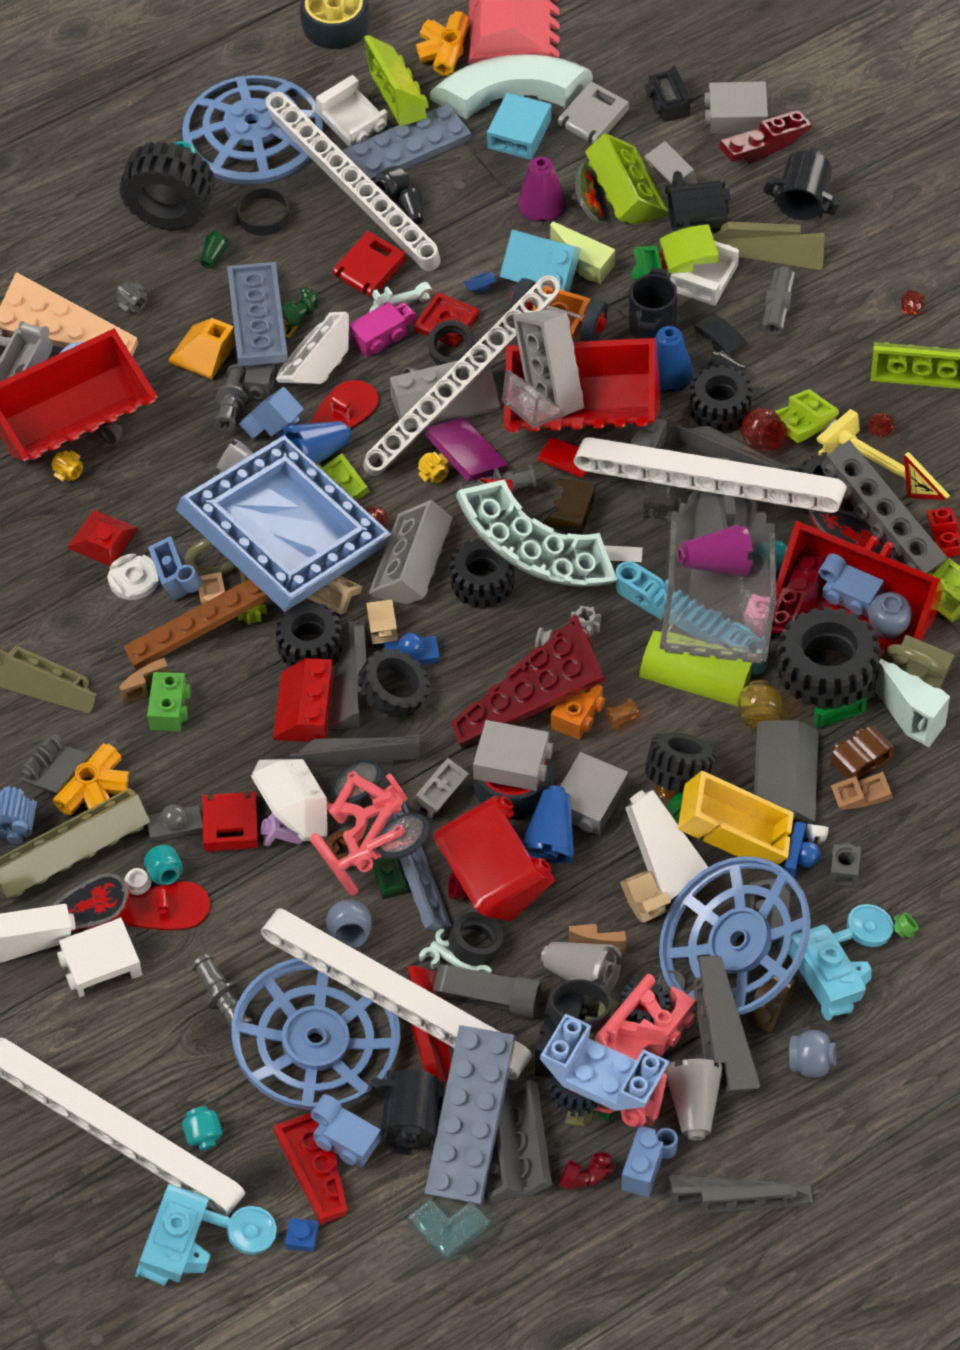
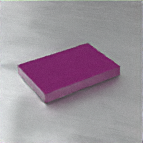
M465 417L426 427L424 435L468 482L493 475L494 468H497L500 473L507 470L509 464Z

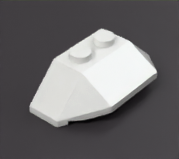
M330 312L325 317V320L318 324L302 340L289 356L288 362H285L278 370L276 377L278 383L322 384L328 379L330 372L341 363L343 356L348 351L349 315L347 312Z
M259 760L251 777L274 816L289 829L298 833V837L303 841H310V836L314 833L319 834L325 840L327 838V798L304 760Z

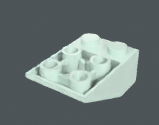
M880 659L876 693L904 733L923 745L930 747L946 725L950 696L943 690L923 682L918 676L910 675L901 670L897 665Z

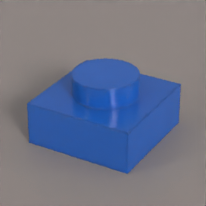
M484 272L465 280L464 283L467 290H476V293L488 290L490 288L489 284L496 282L493 272Z
M290 1218L285 1248L314 1252L319 1228L318 1221Z

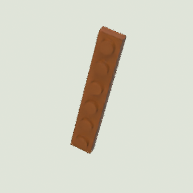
M248 579L130 642L124 648L134 668L138 670L270 598Z

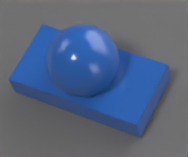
M407 633L401 637L400 641L384 643L385 648H389V650L399 649L403 654L405 652L410 654L411 658L414 661L418 660L421 665L440 662L436 636L421 638L416 633Z
M796 822L794 825L788 858L785 863V870L794 879L798 864L804 868H812L821 859V850L817 844L804 842L806 823Z

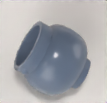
M894 592L878 595L871 602L868 611L869 622L878 636L885 639H895L901 636L909 627L913 615L911 605L907 599Z
M341 900L335 903L327 913V932L330 936L353 949L358 948L366 942L372 928L371 913L358 900Z
M808 1030L801 1033L800 1036H791L789 1045L791 1072H800L808 1078H820L829 1072L830 1066L836 1065V1043H830L829 1037L824 1032Z

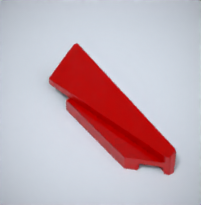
M417 966L407 967L408 980L432 993L437 972ZM410 1023L424 1072L433 1074L441 1080V1083L445 1081L446 1091L451 1067L449 1045Z

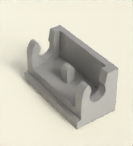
M666 141L645 155V160L650 163L649 165L655 168L670 184H672L675 171L682 173L683 185L697 184L694 169Z
M447 758L416 794L412 808L419 811L423 807L428 811L427 817L432 818L468 777L469 773Z

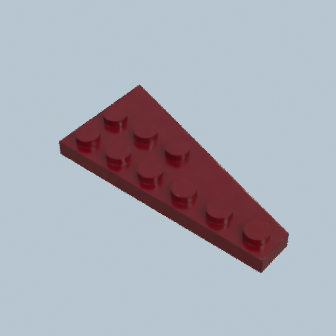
M577 614L569 619L570 622L561 630L557 629L551 635L552 638L542 647L535 648L511 669L502 682L498 685L494 684L488 689L489 693L479 702H473L450 722L461 748L480 740L486 720L513 725L606 681Z

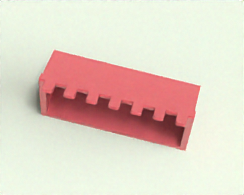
M469 0L468 64H474L494 57L518 54L559 58V51L550 45V42L558 44L560 38L550 28L558 30L560 24L550 16V13L558 16L560 9L550 0Z

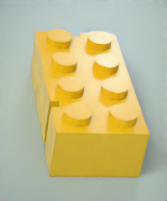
M701 771L684 786L678 830L698 839L704 836V842L737 857H759L779 865L788 858L790 837L788 835L791 833L794 813Z

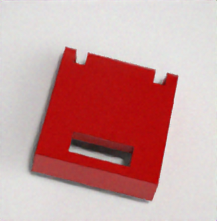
M367 231L334 267L332 273L335 277H340L341 281L362 294L366 291V295L372 298L373 291H379L407 260L406 253ZM376 247L388 253V257L377 252Z
M256 791L251 792L250 798H246L245 792L213 794L212 801H209L208 795H202L204 852L258 848ZM244 831V836L217 837V833Z

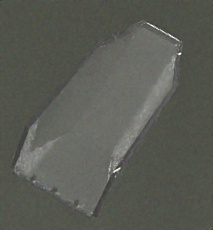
M694 490L688 497V503H681L679 512L673 511L671 514L659 649H664L666 653L674 654L689 652L691 656L710 658V655H714L716 659L737 661V658L742 659V662L761 664V661L766 662L776 602L775 525L773 523H766L767 515L765 512H757L758 504L755 500L734 497L736 507L734 525L742 524L741 527H746L752 543V552H748V561L752 560L749 574L747 576H735L684 568L682 563L678 561L677 550L681 547L682 542L696 538L700 491Z

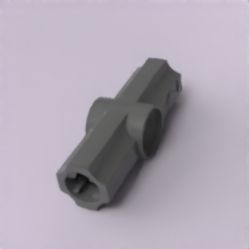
M781 266L778 269H774L771 287L767 290L762 331L767 333L768 336L776 337L779 334H783L786 316L790 313L795 272L791 271L789 267Z

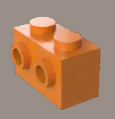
M597 685L556 704L551 713V729L580 740L583 733L589 732L595 713L600 712L604 706L603 686Z

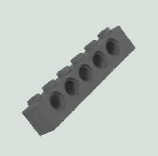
M850 440L825 457L820 465L825 476L839 479L846 485L844 498L848 499L855 507L857 515L865 519L875 536L881 539L884 544L887 541L893 543L890 553L892 557L897 558L902 564L927 574L929 572L933 573L947 559L946 555ZM845 470L851 472L853 476L847 475ZM861 490L868 492L869 496L864 495ZM877 510H882L886 516L879 514ZM893 529L900 531L902 536L897 535ZM910 549L915 550L918 555H914Z

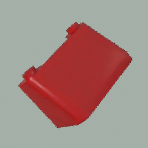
M495 795L442 826L434 834V839L476 910L486 917L512 922L555 881V878L550 872L551 867L546 860L529 855L508 819L514 815L512 802L505 796Z

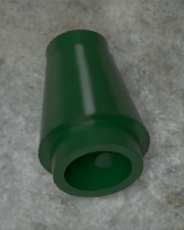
M213 231L210 235L206 236L200 264L203 267L212 269L228 248V238L225 235Z

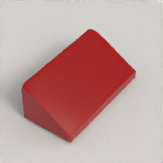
M554 437L547 442L537 459L540 462L581 478L590 473L579 469L574 463L579 447Z

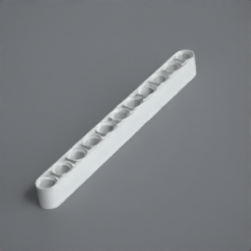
M281 92L271 93L266 99V105L272 120L423 270L433 271L437 269L441 260L436 244L285 94Z
M549 275L542 277L368 451L363 462L366 473L372 476L383 473L426 427L506 349V345H510L517 338L516 330L509 327L507 320L513 319L515 314L545 310L554 301L560 289L559 281L555 277ZM549 285L553 289V293H544L541 286ZM532 302L536 306V310L528 311L524 303ZM497 336L502 340V344L496 346L491 343L490 338ZM476 353L482 354L485 357V362H476L473 359V355ZM460 370L466 372L468 379H458L456 372ZM440 388H447L451 392V396L447 398L442 397L438 390ZM429 405L433 408L434 413L426 415L422 412L421 407ZM411 422L416 426L417 430L415 432H408L405 430L404 424ZM388 440H395L398 442L399 448L391 450L387 447L386 442ZM377 457L381 460L382 465L377 468L370 465L369 459Z
M584 438L574 458L575 465L587 472L834 513L839 510L846 492V485L836 478L597 438Z
M277 909L261 929L262 936L271 944L455 1048L459 1025L499 1032L286 910ZM515 1041L508 1079L517 1080L532 1058L530 1050Z
M0 1038V1077L170 1184L208 1197L207 1207L218 1214L228 1217L245 1195L243 1188L232 1179L5 1038Z

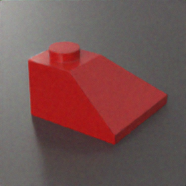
M93 510L68 545V549L111 566L126 549L137 533L138 527Z

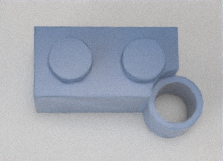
M282 387L261 402L239 425L252 439L264 429L270 436L275 434L278 437L279 434L284 432V430H281L282 427L295 425L300 420L297 415L303 410V407L285 387Z
M171 536L148 547L161 584L173 601L187 595V593H193L200 589L202 585L201 577L193 566L184 564V555Z
M829 554L818 571L819 575L827 581L823 588L822 598L831 604L843 606L857 615L868 617L871 602L883 593L884 580L847 565L846 561L837 554Z
M324 1094L310 1113L311 1117L319 1123L314 1132L313 1140L321 1149L325 1151L331 1150L340 1155V1158L349 1165L355 1164L362 1168L380 1142L381 1130L342 1108L341 1104L330 1095Z
M644 1126L638 1127L622 1173L623 1191L647 1198L650 1197L662 1158H671L677 1152L678 1137L674 1130L663 1128L655 1134L654 1129ZM662 1141H669L672 1144L664 1146Z

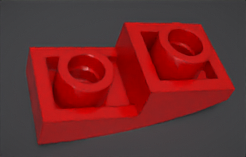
M952 507L928 510L927 519L933 541L946 557L960 556L958 522Z

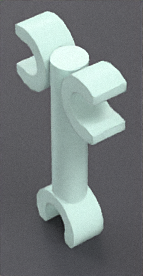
M423 282L415 290L393 295L389 287H385V292L382 295L377 290H374L372 296L375 301L369 312L387 302H390L393 306L416 299L420 302H427L430 300L427 292L432 291V288L428 282Z
M443 928L436 932V941H433L430 947L422 949L419 955L420 962H423L427 957L434 958L431 962L433 970L440 965L441 957L456 967L492 974L491 968L487 965L471 966L457 959L451 952L448 941L442 940L445 936Z

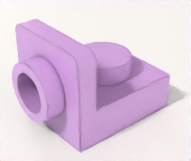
M273 813L262 822L260 832L263 835L264 846L269 847L275 838L299 845L303 841L298 837V833L289 829Z

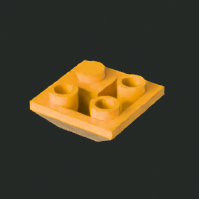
M214 318L193 325L168 359L169 363L212 380L236 346L234 326Z

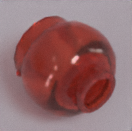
M761 407L753 409L744 418L741 434L744 441L752 448L775 450L784 442L787 427L775 411Z

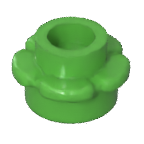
M906 912L901 916L896 915L894 917L895 924L893 927L898 935L902 938L905 936L908 938L914 937V933L919 929L915 920Z

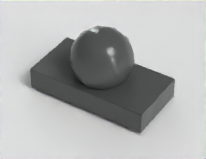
M171 804L166 806L161 813L147 815L150 820L148 828L151 843L203 833L199 805L183 808L178 804Z

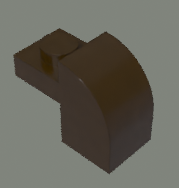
M774 975L767 983L759 987L754 996L755 1000L770 991L780 979ZM793 976L791 981L778 995L763 1006L751 1011L746 1022L769 1033H773L784 1007L791 1002L800 978Z

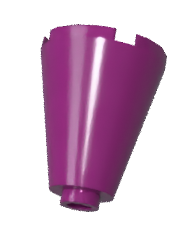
M536 157L529 163L519 194V211L525 218L537 222V219H545V222L552 221L564 212L566 200L552 161L546 157Z
M736 524L684 541L677 550L678 561L682 563L684 568L735 576H747L752 567V560L748 561V552H752V543L748 529L741 527L742 524Z

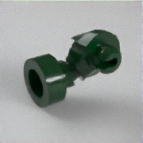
M303 287L300 289L301 300L299 304L296 305L293 302H288L282 305L290 328L300 325L302 318L306 314H312L318 308L320 298L318 291L313 293L311 287Z

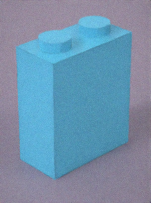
M507 93L487 131V148L532 160L551 122V104Z

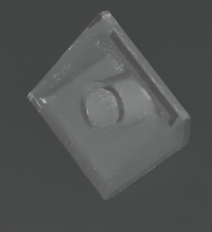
M509 369L505 373L502 402L529 425L536 428L562 416L564 411L533 385Z

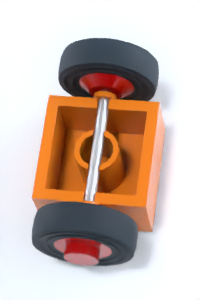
M522 278L518 282L511 295L510 309L536 284L535 281ZM545 285L542 289L546 294L553 293V289L550 286ZM560 289L554 301L545 309L567 312L570 320L572 341H579L580 337L583 342L598 341L607 324L608 305L606 302L597 299L591 301L590 298ZM532 302L524 303L528 311L536 310V306Z

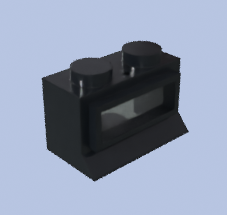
M675 65L666 72L648 76V84H645L648 98L652 97L655 113L660 114L663 122L690 116L691 97Z

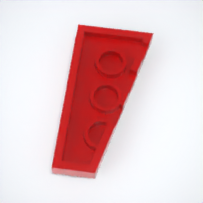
M308 1113L274 1125L273 1132L321 1225L345 1216L347 1206L341 1178L337 1169L336 1154L331 1150L325 1151L321 1149L313 1140L314 1132L319 1123Z

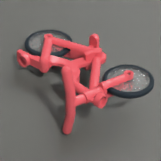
M371 760L359 761L345 768L336 777L332 785L331 793L335 800L334 804L327 801V815L330 813L338 823H344L349 815L356 817L355 827L345 831L343 834L350 854L337 860L319 834L314 833L310 836L311 843L351 896L357 895L358 888L345 869L356 866L359 871L367 872L373 866L371 858L376 860L384 857L393 860L406 857L415 852L424 843L429 833L427 819L416 813L401 815L386 825L391 814L399 813L402 809V803L406 802L408 798L390 773L386 775V778L391 785L385 790L378 787L382 781V768L378 763ZM368 797L373 801V805L364 809L355 804ZM378 815L359 848L357 842L363 838L368 819Z

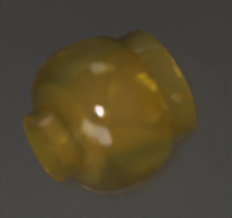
M752 681L740 692L738 696V710L746 726L757 728V722L761 720H779L778 715L782 709V696L779 690L770 685L768 681Z

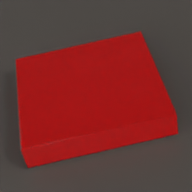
M437 292L414 324V331L429 337L430 332L436 325L448 320L460 321L471 329L480 316V309ZM448 333L438 341L457 349L464 337L458 333Z

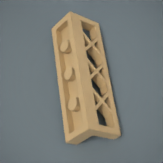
M339 576L307 598L318 604H324L327 608L342 615L346 613L351 597L360 594L363 586Z

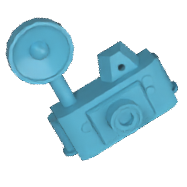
M864 904L853 908L847 918V929L832 933L825 924L810 929L806 953L798 969L821 1004L822 1015L827 1021L831 1020L833 1016L846 1013L851 1014L854 1009L853 1003L862 999L866 990L865 984L871 980V967L868 962H851L839 943L853 938L855 942L862 946L878 947L885 944L893 933V921L890 915L878 906ZM802 932L792 935L787 954L790 955L792 960H794L799 948ZM782 939V940L780 941V947H781V949H782V945H783L784 939Z
M169 1183L142 1253L135 1277L143 1276L164 1287L168 1279L180 1282L183 1273H205L211 1254L194 1242L202 1220L226 1228L229 1241L233 1247L239 1252L248 1255L261 1254L271 1247L276 1237L277 1227L275 1220L269 1212L255 1206L243 1207L236 1211L231 1218L206 1209L209 1201L208 1197Z

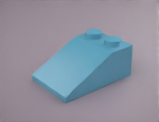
M512 230L500 277L519 282L522 278H527L537 283L542 277L549 275L559 281L560 290L570 292L581 248Z

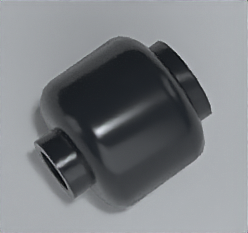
M392 165L376 174L374 184L393 200L399 197L403 190L409 188V175L403 168Z

